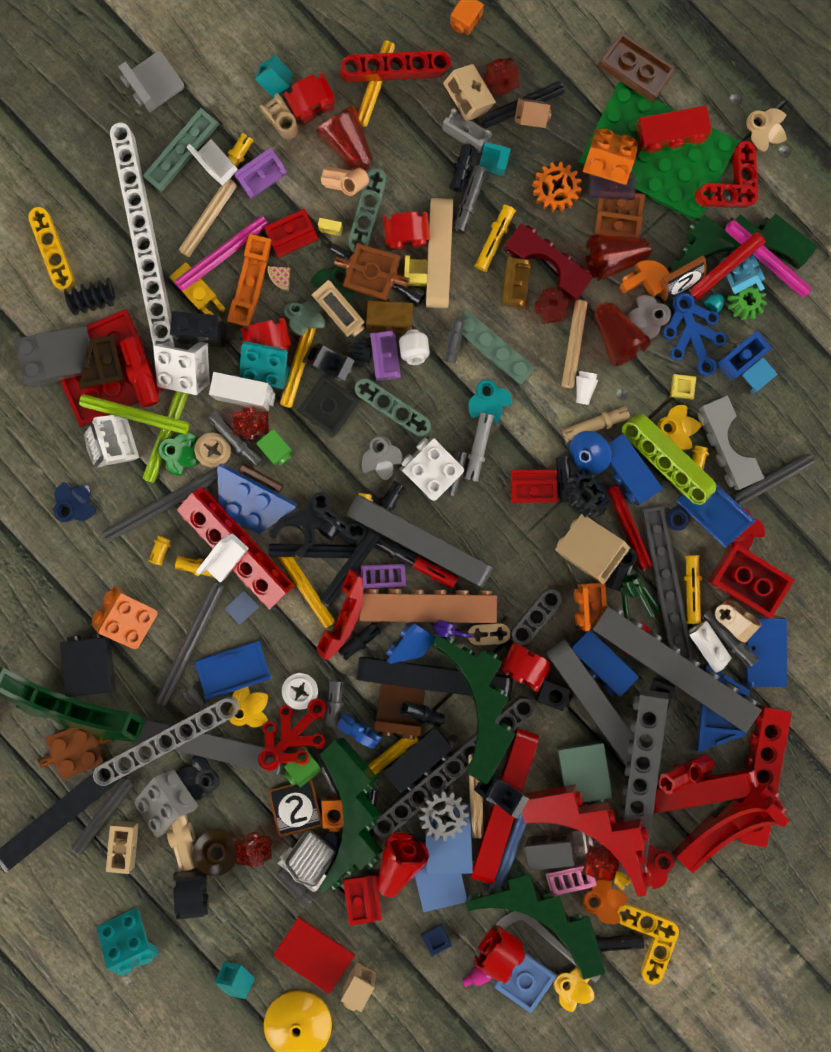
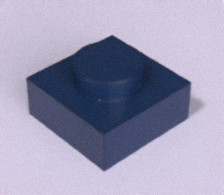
M442 923L421 933L431 956L452 946Z

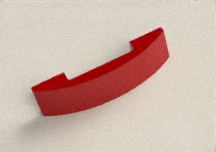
M349 569L341 588L347 597L332 631H323L316 648L317 652L325 660L330 659L343 646L360 614L363 600L362 578L353 569Z

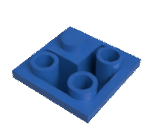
M413 622L411 625L407 623L400 632L402 638L399 643L394 641L387 650L386 654L389 656L387 662L392 664L423 657L436 639V636L416 622Z

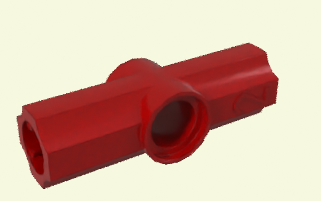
M140 337L124 339L120 342L127 363L126 372L131 384L134 385L140 407L156 405L160 402L153 380L155 376L152 366L146 358Z
M702 754L683 764H675L671 770L661 774V778L658 780L659 788L666 794H673L690 784H699L702 778L711 774L713 768H715L713 759H710L707 754Z

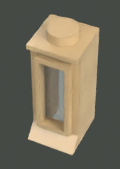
M330 280L312 294L347 337L351 334L355 337L365 329L362 326L365 321Z

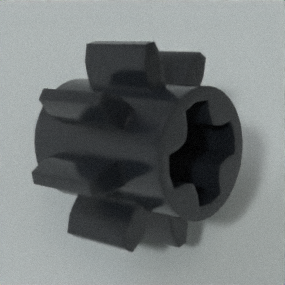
M356 338L355 343H349L347 356L354 360L352 366L363 367V362L369 363L372 346L367 345V340Z

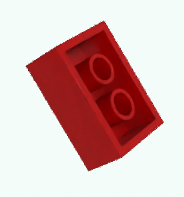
M737 543L730 544L722 555L707 583L762 617L772 619L795 579Z

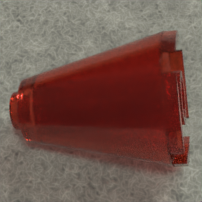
M353 105L344 109L343 113L328 119L317 128L316 132L352 170L361 168L365 171L371 167L370 162L373 158L357 111Z
M591 235L586 243V249L590 248V255L586 256L588 269L593 278H598L597 281L609 278L635 266L641 261L648 260L652 252L651 244L645 238Z
M604 302L596 308L594 317L612 366L616 365L617 367L630 362L637 357L636 353L640 349L644 352L651 345L652 341L649 336L614 303Z

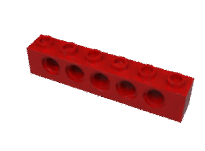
M204 487L192 492L177 509L182 518L197 531V534L212 549L215 548L220 540L232 533L249 548L232 571L240 577L245 586L251 589L260 602L266 605L269 610L296 586L238 523L226 513L224 508Z
M759 705L758 708L762 711L754 721V732L750 734L749 744L751 745V751L746 756L745 767L747 769H755L756 774L760 770H764L765 777L762 780H758L759 784L766 788L770 785L778 792L792 712ZM768 725H772V734L766 736L765 728ZM768 747L769 755L766 758H761L762 749ZM746 797L739 799L738 802L741 803ZM771 825L754 829L736 840L743 844L767 848Z

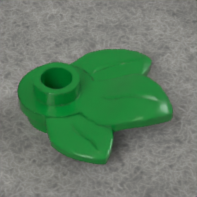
M178 433L173 439L167 438L159 443L158 454L165 460L166 469L171 474L181 476L184 466L194 467L200 463L196 459L194 448H192L197 440L196 435L192 433ZM169 446L173 447L171 454L167 453V447Z

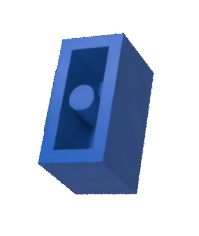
M756 331L716 364L731 381L742 374L772 347Z

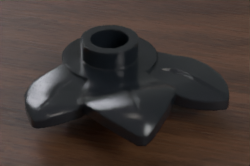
M194 755L191 766L183 767L177 772V775L185 787H187L194 800L202 799L207 792L214 791L219 785V775L210 769L208 761L201 756ZM205 778L209 779V785L206 783Z

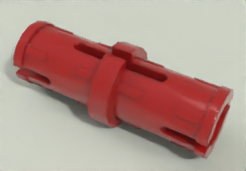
M418 556L412 567L429 576L431 581L436 580L450 587V589H453L459 578L442 569L441 565H435L421 556ZM426 567H429L432 570L444 575L445 578L431 572L430 570L426 569Z

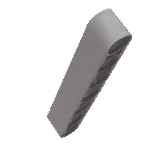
M232 696L225 697L109 759L95 768L93 772L94 781L100 786L108 785L224 723L239 712V701ZM224 702H230L233 705V713H226L223 710ZM204 713L212 715V724H206L203 721ZM184 724H189L192 727V735H186L183 732L182 727ZM163 735L171 737V746L164 745L162 742ZM143 746H147L151 749V757H146L143 755ZM123 757H127L131 761L130 768L122 765ZM102 768L110 771V779L102 776Z

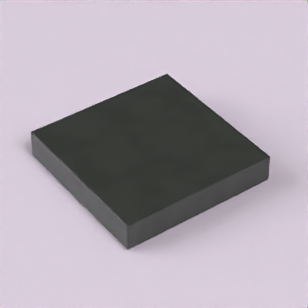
M323 374L297 411L335 437L360 400Z

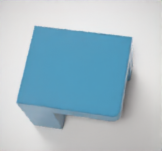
M764 357L757 360L742 374L743 378L752 387L749 390L751 394L759 391L778 375Z

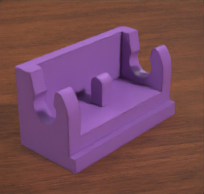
M270 147L236 171L234 175L252 200L287 175V172Z
M393 331L370 333L376 381L401 378L395 333Z

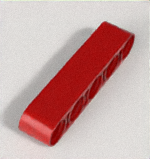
M440 50L348 55L343 59L339 68V75L346 82L439 78L448 70L451 65V59L448 53ZM434 61H440L443 64V68L436 67ZM412 62L420 63L422 69L414 68ZM390 63L398 64L400 70H393L390 67ZM368 64L376 65L378 71H371L368 68ZM345 66H354L356 72H348Z
M751 768L705 776L699 784H690L673 794H666L657 785L653 813L747 797L759 785L756 770Z

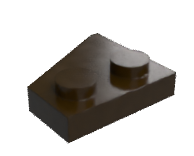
M113 335L90 340L81 381L79 382L80 390L124 381Z

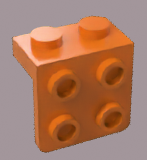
M595 129L583 172L626 185L635 162L638 141L629 135L620 136L614 134L609 129Z
M601 583L577 584V589H574V601L578 603L579 612H575V622L581 630L590 631L591 625L603 607L607 606L605 583L604 585Z
M113 586L111 591L105 594L104 603L100 610L94 613L91 625L97 633L129 648L137 649L158 612L154 608L127 596L122 589Z

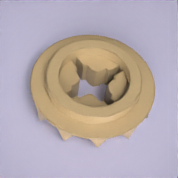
M207 433L197 440L194 448L195 456L202 466L205 465L212 469L228 461L231 454V446L221 434ZM217 445L216 452L218 454H212L208 457L209 450L207 448H213Z

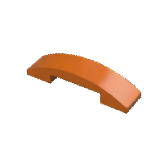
M249 234L244 252L245 259L234 300L232 299L227 322L245 327L251 324L266 273L271 239Z

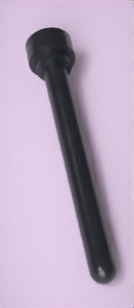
M334 243L329 246V250L341 258L349 260L353 255ZM395 283L392 286L395 290L406 295L407 299L410 300L409 303H413L415 307L421 304L426 294V291L419 287L416 289Z

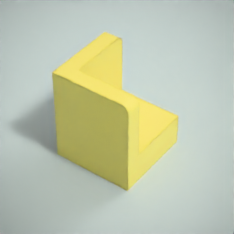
M405 255L404 277L410 278L408 287L427 288V260L410 259L409 255Z

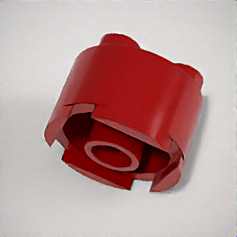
M319 73V78H316L314 74L292 85L293 91L288 94L287 90L284 93L296 120H302L303 124L313 121L315 114L321 111L323 114H326L335 108L334 102L336 97L324 73Z
M417 212L391 214L392 219L388 220L387 216L383 217L385 245L390 246L391 251L404 250V245H412L413 248L427 247L426 242L430 240L427 212H423V216H418Z
M285 318L279 319V324L270 320L249 325L248 329L241 328L244 342L248 341L277 347L288 352L291 341Z
M513 642L498 670L508 676L511 675V678L522 684L528 681L526 686L538 692L553 663Z
M497 925V930L492 928L481 940L477 948L480 950L479 957L475 955L473 963L496 981L507 983L515 966L520 965L525 958L526 953L523 952V942L500 925Z

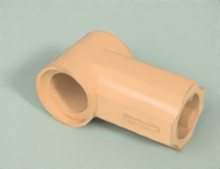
M326 167L323 169L321 183L326 188L342 190L346 195L353 196L368 185L369 177L361 168L351 171Z

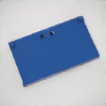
M717 484L716 491L701 505L694 504L684 494L676 501L725 549L755 522V519Z
M758 619L761 627L746 642V646L759 660L749 669L746 666V687H787V619Z
M259 640L195 661L205 700L271 679Z

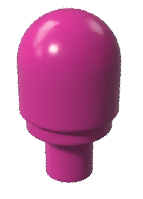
M474 967L470 970V975L462 978L465 987L474 983L476 986H481L489 982L492 977L479 968Z

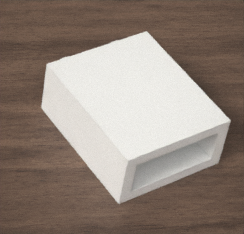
M213 372L209 395L215 400L269 411V406L274 405L275 393H273V389L268 383Z

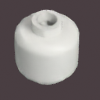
M415 329L409 330L399 340L401 358L408 364L418 365L428 358L430 354L429 343L424 333Z

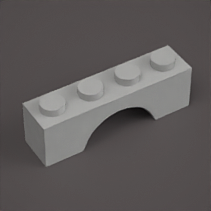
M728 395L698 408V419L703 426H706L708 431L707 439L710 445L714 446L717 451L716 459L720 467L725 469L727 474L725 475V480L728 486L732 487L735 491L764 479L756 458L740 456L731 448L728 442V428L737 416Z

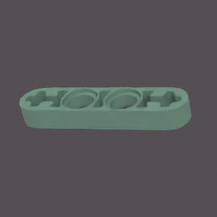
M372 169L367 174L369 183L362 190L348 240V246L352 254L355 251V245L352 243L358 241L359 233L368 234L367 237L365 235L362 236L363 245L369 246L386 187V175L380 169ZM378 175L382 182L377 183L375 192L372 190L373 180L371 178H375ZM368 196L375 197L377 200L376 205L367 207L364 204L365 198ZM363 217L371 221L370 226L366 229L358 226V221Z
M361 379L356 383L355 392L361 400L415 436L424 437L430 432L431 423L425 416L371 380ZM369 384V390L375 393L376 389L379 390L373 402L369 400L372 398L370 394L366 392L363 395L360 394V385L365 386ZM380 396H387L390 399L388 407L381 408L378 406L377 400ZM405 408L408 411L409 416L406 420L397 419L396 411L398 409ZM413 414L417 416L414 418L416 422H425L426 431L421 430L417 432V426L411 423L410 427L406 425L411 420Z

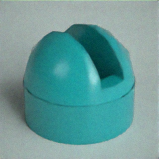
M718 293L710 295L704 302L709 310L717 313L720 312L725 303L724 297Z

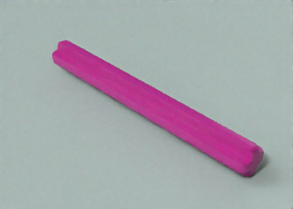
M259 216L176 279V285L180 290L185 291L247 243L249 234L258 235L265 230L264 227L268 225L267 220L263 216Z
M735 220L730 221L725 227V231L741 245L752 236ZM764 245L752 254L798 295L805 297L810 293L811 286Z

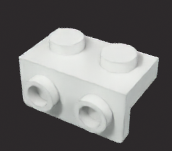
M707 620L689 630L690 637L713 671L717 673L723 670L732 657Z

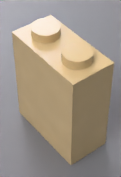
M581 514L579 518L572 522L568 533L558 541L555 550L567 561L604 585L630 547L625 541Z

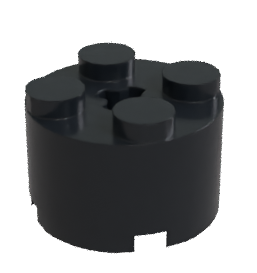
M200 870L174 872L173 881H176V886L173 888L176 920L208 915L209 895L204 894V892H207V874Z

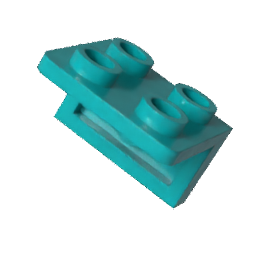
M248 341L243 342L241 346L239 377L265 382L271 387L284 389L290 371V366H286L288 352L277 347Z
M135 908L97 927L106 968L117 975L128 974L132 971V968L148 964L153 960L152 958L159 955L157 946L148 942L140 912Z

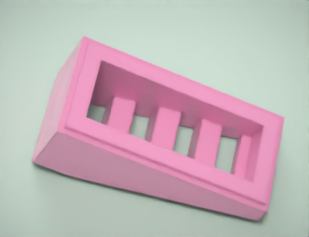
M588 860L575 864V866L564 867L545 873L550 892L553 891L554 895L597 886ZM581 871H585L586 880H583ZM572 873H576L577 883H574ZM563 875H567L570 885L565 886ZM554 877H558L560 888H556Z

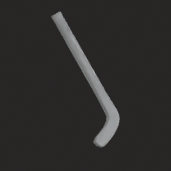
M511 911L496 922V925H500L505 929L516 921H525L576 966L564 943L538 920L526 914ZM600 975L592 977L590 979L596 982L600 978Z

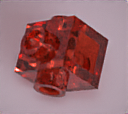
M512 57L496 59L486 65L485 83L487 88L491 87L495 95L507 94L510 90L521 87L518 67Z
M556 288L543 290L537 298L538 301H535V311L537 315L540 314L542 325L564 321L566 319L565 310H568L567 296L563 297L562 290L556 291Z
M242 407V412H233V435H243V439H256V435L268 434V411H255V407Z
M251 832L246 834V838L234 841L236 863L239 865L259 867L264 865V861L272 859V846L269 836L260 835V832Z
M599 844V848L589 846L582 873L600 880L614 882L616 872L619 869V860L602 844Z

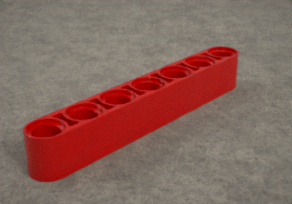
M517 728L501 778L523 791L537 748L539 735ZM492 803L484 829V836L481 838L473 863V873L470 875L472 879L493 885L514 821V817L494 803Z

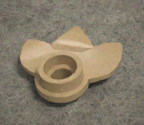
M771 108L765 112L754 111L748 116L746 125L751 131V142L759 151L766 152L769 143L779 144L787 140L786 133L780 125L786 117L783 111ZM754 120H759L761 125L756 126Z

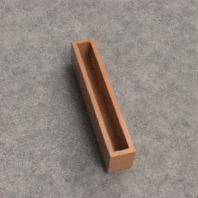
M365 589L360 610V621L437 622L438 620L459 623H497V595H492V591L478 590V595H469V590H456V594H446L447 590H433V594H424V590L411 589L410 594H401V589H388V593H379V589Z

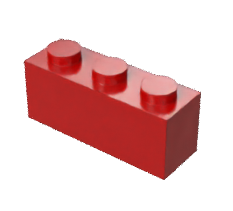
M707 105L639 118L636 124L640 151H648V153H655L660 151L661 148L669 146L670 149L680 148L685 143L701 144L712 133Z

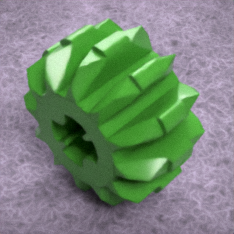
M753 285L736 294L731 289L732 295L727 300L732 302V304L728 306V309L736 310L733 313V317L741 314V320L744 321L747 317L753 320L756 318V314L760 315L763 313L762 307L767 305V302L762 300L766 293H759V287L753 288Z

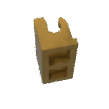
M507 257L501 306L526 308L531 268L529 260Z
M368 301L367 332L393 331L395 334H406L407 331L412 330L413 303Z

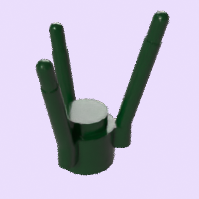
M632 574L622 580L623 586H620L619 589L622 594L624 618L629 620L627 594L631 598L639 596L651 618L655 615L647 599L655 610L660 612L659 606L644 585L641 576Z

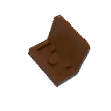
M381 684L374 731H379V735L392 736L393 733L402 734L401 737L406 739H415V736H420L421 723L417 722L415 718L402 715L400 707L405 700L417 705L424 704L425 690Z

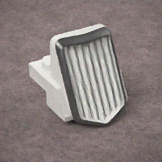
M114 415L95 417L84 432L86 449L95 467H103L140 458L128 419L114 417Z
M307 830L293 848L290 847L283 852L277 864L289 872L296 882L304 884L312 892H315L326 878L324 874L337 856V850L315 832Z

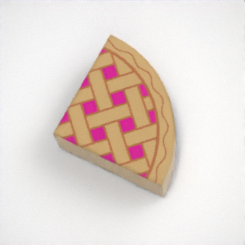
M268 266V274L271 281L281 290L289 292L291 269Z

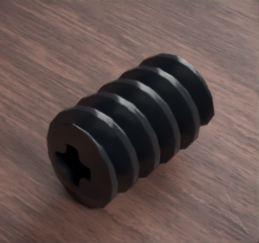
M107 277L106 285L99 279L98 287H95L91 281L89 282V289H86L83 284H80V291H77L72 286L70 294L66 288L64 289L68 308L75 316L79 314L80 310L82 313H87L88 307L91 311H95L97 305L100 309H104L106 303L112 307L116 299L114 287L109 277Z

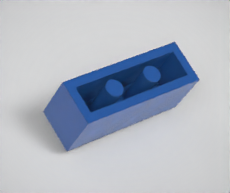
M624 434L608 443L612 453L609 464L610 469L613 471L612 478L619 486L623 485L627 491L625 496L632 504L641 505L663 489Z
M591 630L584 631L570 645L578 659L589 667L587 669L588 673L595 680L599 677L605 683L602 687L612 696L616 693L621 697L639 678Z

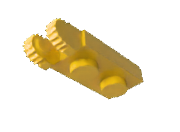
M185 262L169 277L176 284V279L191 269V267ZM201 278L185 291H182L199 311H203L204 314L214 315L206 308L211 302L215 304L220 312L224 313L227 310Z

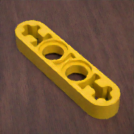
M35 207L29 212L28 219L52 283L60 291L64 292L65 288L67 291H70L71 287L75 284V279L53 220L44 208ZM38 214L45 216L42 218V222L46 228H42L41 224L35 221L38 219ZM48 233L52 234L53 242L49 245H44L42 242L43 236ZM59 254L61 256L60 264L56 266L51 265V256ZM57 271H61L62 275L68 278L65 286L58 283L61 281V276Z

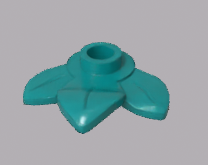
M482 380L476 386V394L469 400V414L472 418L480 416V413H485L486 418L488 414L493 415L492 422L498 423L502 416V406L512 405V397L506 389L498 388L492 380ZM484 387L490 388L491 393L489 395L483 394L482 389Z

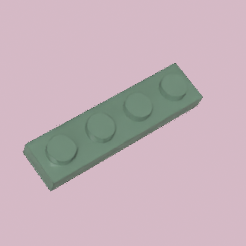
M200 108L144 173V179L162 193L193 156L186 146L191 144L198 150L219 126L218 122Z
M468 310L461 316L460 319L465 322L463 330L460 331L462 337L521 386L535 370V367Z

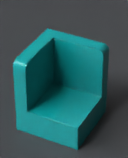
M274 54L258 66L255 80L274 97L276 93L280 94L290 87L293 74Z
M485 142L479 166L484 167L487 173L504 177L511 148Z
M224 962L214 983L227 995L246 999L255 978L242 965Z

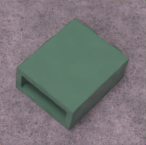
M601 740L556 747L562 787L576 784L577 791L582 793L583 802L593 801V803L597 804L607 802L608 798H612L605 748Z

